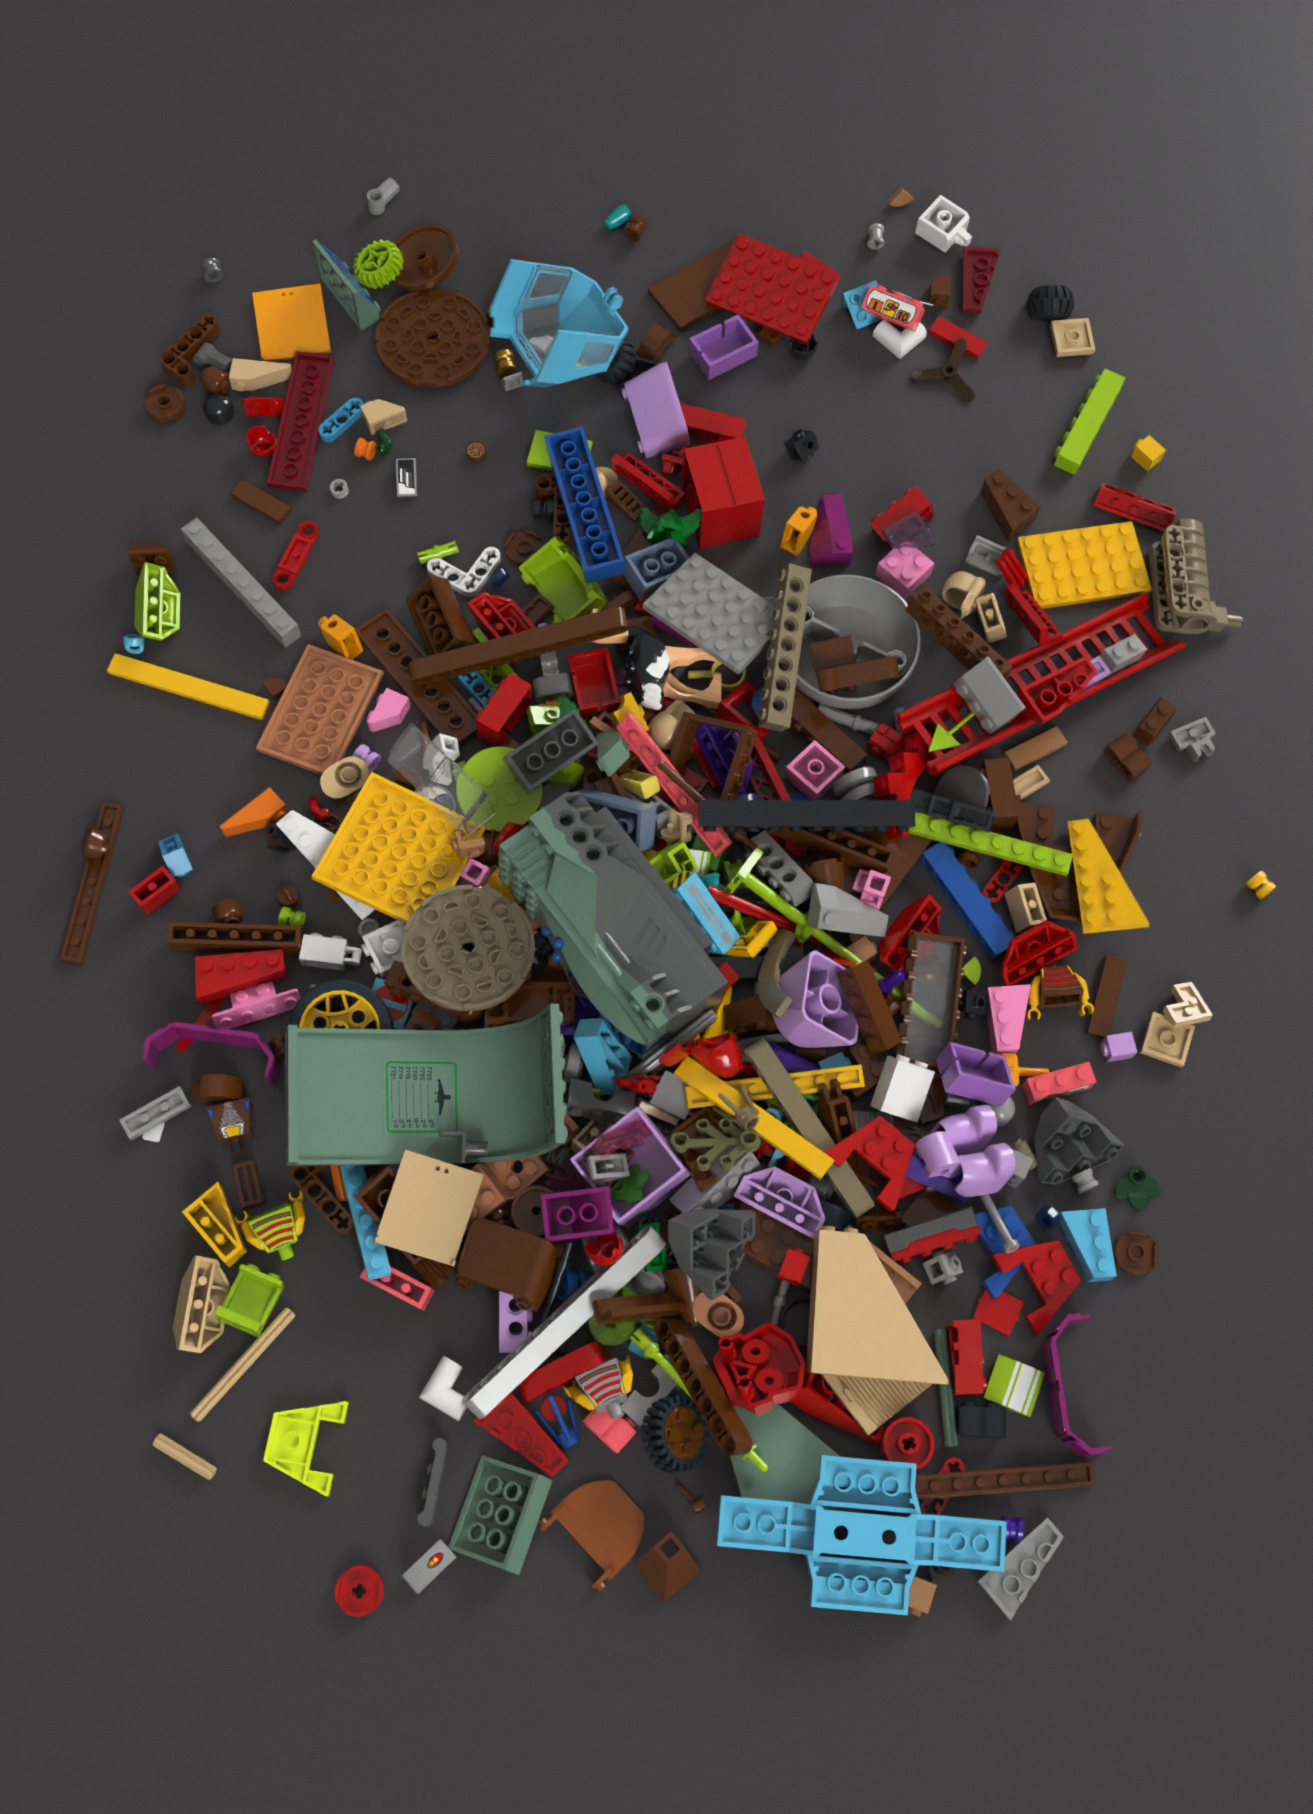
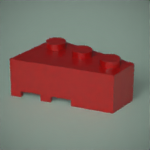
M917 486L913 489H908L900 500L892 502L885 512L876 515L870 523L871 530L885 547H888L906 535L905 532L911 527L915 529L920 527L921 524L919 522L928 517L930 520L934 518L932 503Z
M981 1319L953 1320L945 1326L948 1337L953 1397L980 1396L986 1389V1378L983 1375L984 1356L981 1341Z

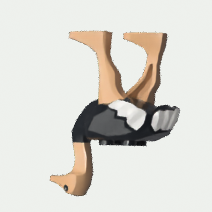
M595 608L591 611V613L598 612V609ZM628 627L625 633L591 641L599 644H630L628 647V658L624 660V671H627L625 687H628V693H632L637 705L640 704L646 708L660 710L663 706L664 697H669L675 701L695 702L709 709H718L721 702V673L715 672L709 687L703 691L685 686L670 673L672 668L689 666L699 660L721 663L701 648L667 646L657 636L638 627Z

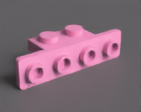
M273 981L230 994L233 1008L212 1014V1019L217 1030L220 1028L233 1029L293 1010L300 999V995L296 988L276 994Z

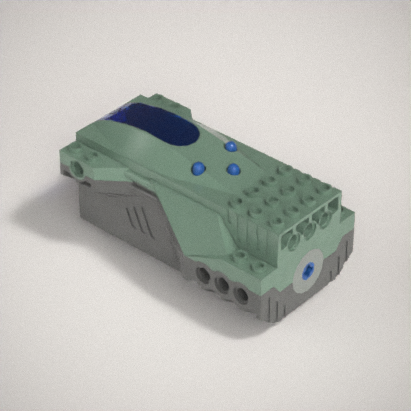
M580 792L564 793L531 815L528 826L499 845L498 870L500 875L498 877L504 886L508 885L513 891L511 894L517 903L521 902L524 905V912L530 920L534 919L542 929V934L548 937L555 951L551 955L552 960L555 962L560 961L571 986L593 1018H601L616 1040L624 1047L636 1053L642 1061L707 1010H713L719 1005L728 981L708 957L712 946L711 940L606 806L595 812Z

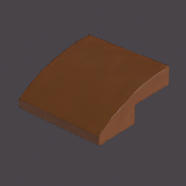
M926 1186L902 1215L901 1224L908 1227L958 1211V1209L933 1188Z

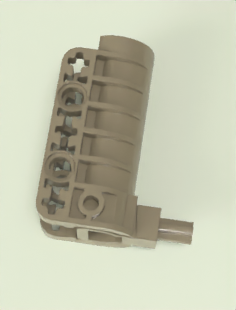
M1180 519L1176 525L1168 526L1163 532L1162 542H1155L1149 549L1155 626L1161 631L1183 634H1200L1207 632V630L1220 632L1225 626L1240 628L1243 617L1227 614V608L1216 607L1215 601H1210L1203 524L1195 519ZM1157 565L1163 566L1165 572L1159 571ZM1160 599L1165 600L1168 607L1162 606Z

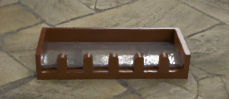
M916 931L907 934L903 970L905 980L902 982L900 998L903 1006L899 1009L897 1025L902 1042L895 1045L894 1058L899 1054L910 1058V1063L914 1064L915 1060L928 1064L927 1067L939 1069L936 1058L949 1042H957L958 1033L955 1031L956 1022L959 1021L960 1017L958 1000L960 1001L962 997V988H960V981L964 976L962 962L967 951L964 938Z

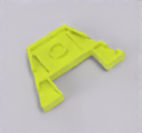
M343 1401L310 1408L275 1412L263 1461L324 1496L329 1497L334 1475L311 1471L310 1466L320 1421L345 1424L349 1402Z

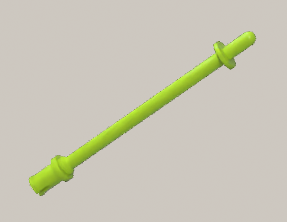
M641 1328L637 1329L630 1339L644 1352L643 1356L645 1358H653L691 1398L676 1369L659 1352V1344L653 1342ZM754 1444L748 1454L742 1455L741 1460L744 1461L748 1458L761 1472H766L768 1465L754 1451L758 1447L757 1444Z

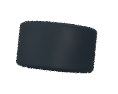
M819 1199L825 1216L823 1225L835 1227L836 1231L844 1232L851 1212Z

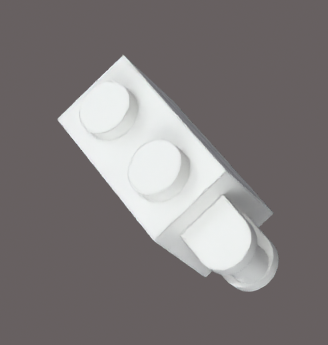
M319 933L304 934L299 960L302 966L345 971L346 965L359 966L362 949L349 947L347 940L341 936L329 938L323 937ZM348 954H352V958H347Z

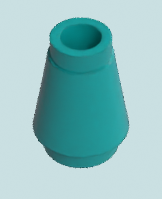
M625 204L618 205L604 220V224L608 230H611L629 222L632 214Z

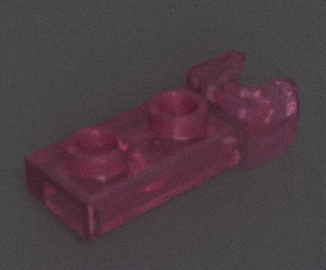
M643 1119L634 1121L627 1128L601 1135L590 1149L594 1155L603 1153L607 1155L620 1148L622 1150L629 1147L634 1149L643 1146L644 1142L642 1140L651 1136L652 1131Z

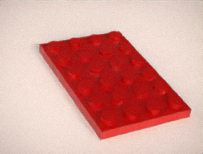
M738 233L705 298V302L733 315L739 314L745 320L807 345L841 278V274Z

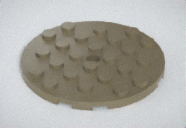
M473 885L449 887L429 896L409 917L401 942V955L405 972L419 993L441 1007L456 1011H478L496 1006L515 994L526 981L531 971L535 954V940L531 924L523 910L497 890L488 887L486 889L473 887ZM466 943H471L474 945V949L470 953L464 951L462 946Z

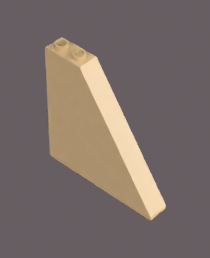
M822 1226L821 1229L814 1231L806 1373L948 1385L949 1380L866 1235L858 1233V1229L844 1228V1232L835 1231V1227Z

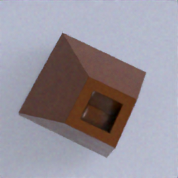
M154 542L132 543L127 550L128 557L136 574L141 573L144 562L165 567L167 574L177 572V567L168 547Z
M672 1531L634 1563L663 1602H666L701 1571Z

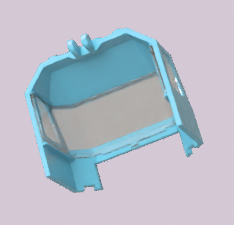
M510 259L489 309L490 317L493 318V328H490V337L510 339L535 377L532 380H524L522 386L549 387L588 375L606 372L626 337L629 328L616 311L621 307L623 297L618 294V290L614 286L609 287L604 294L596 281L574 268Z

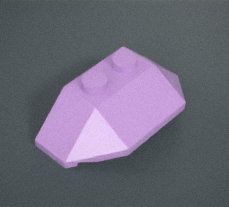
M775 1166L745 1175L734 1194V1197L813 1239L814 1231L821 1229L825 1221L815 1187Z

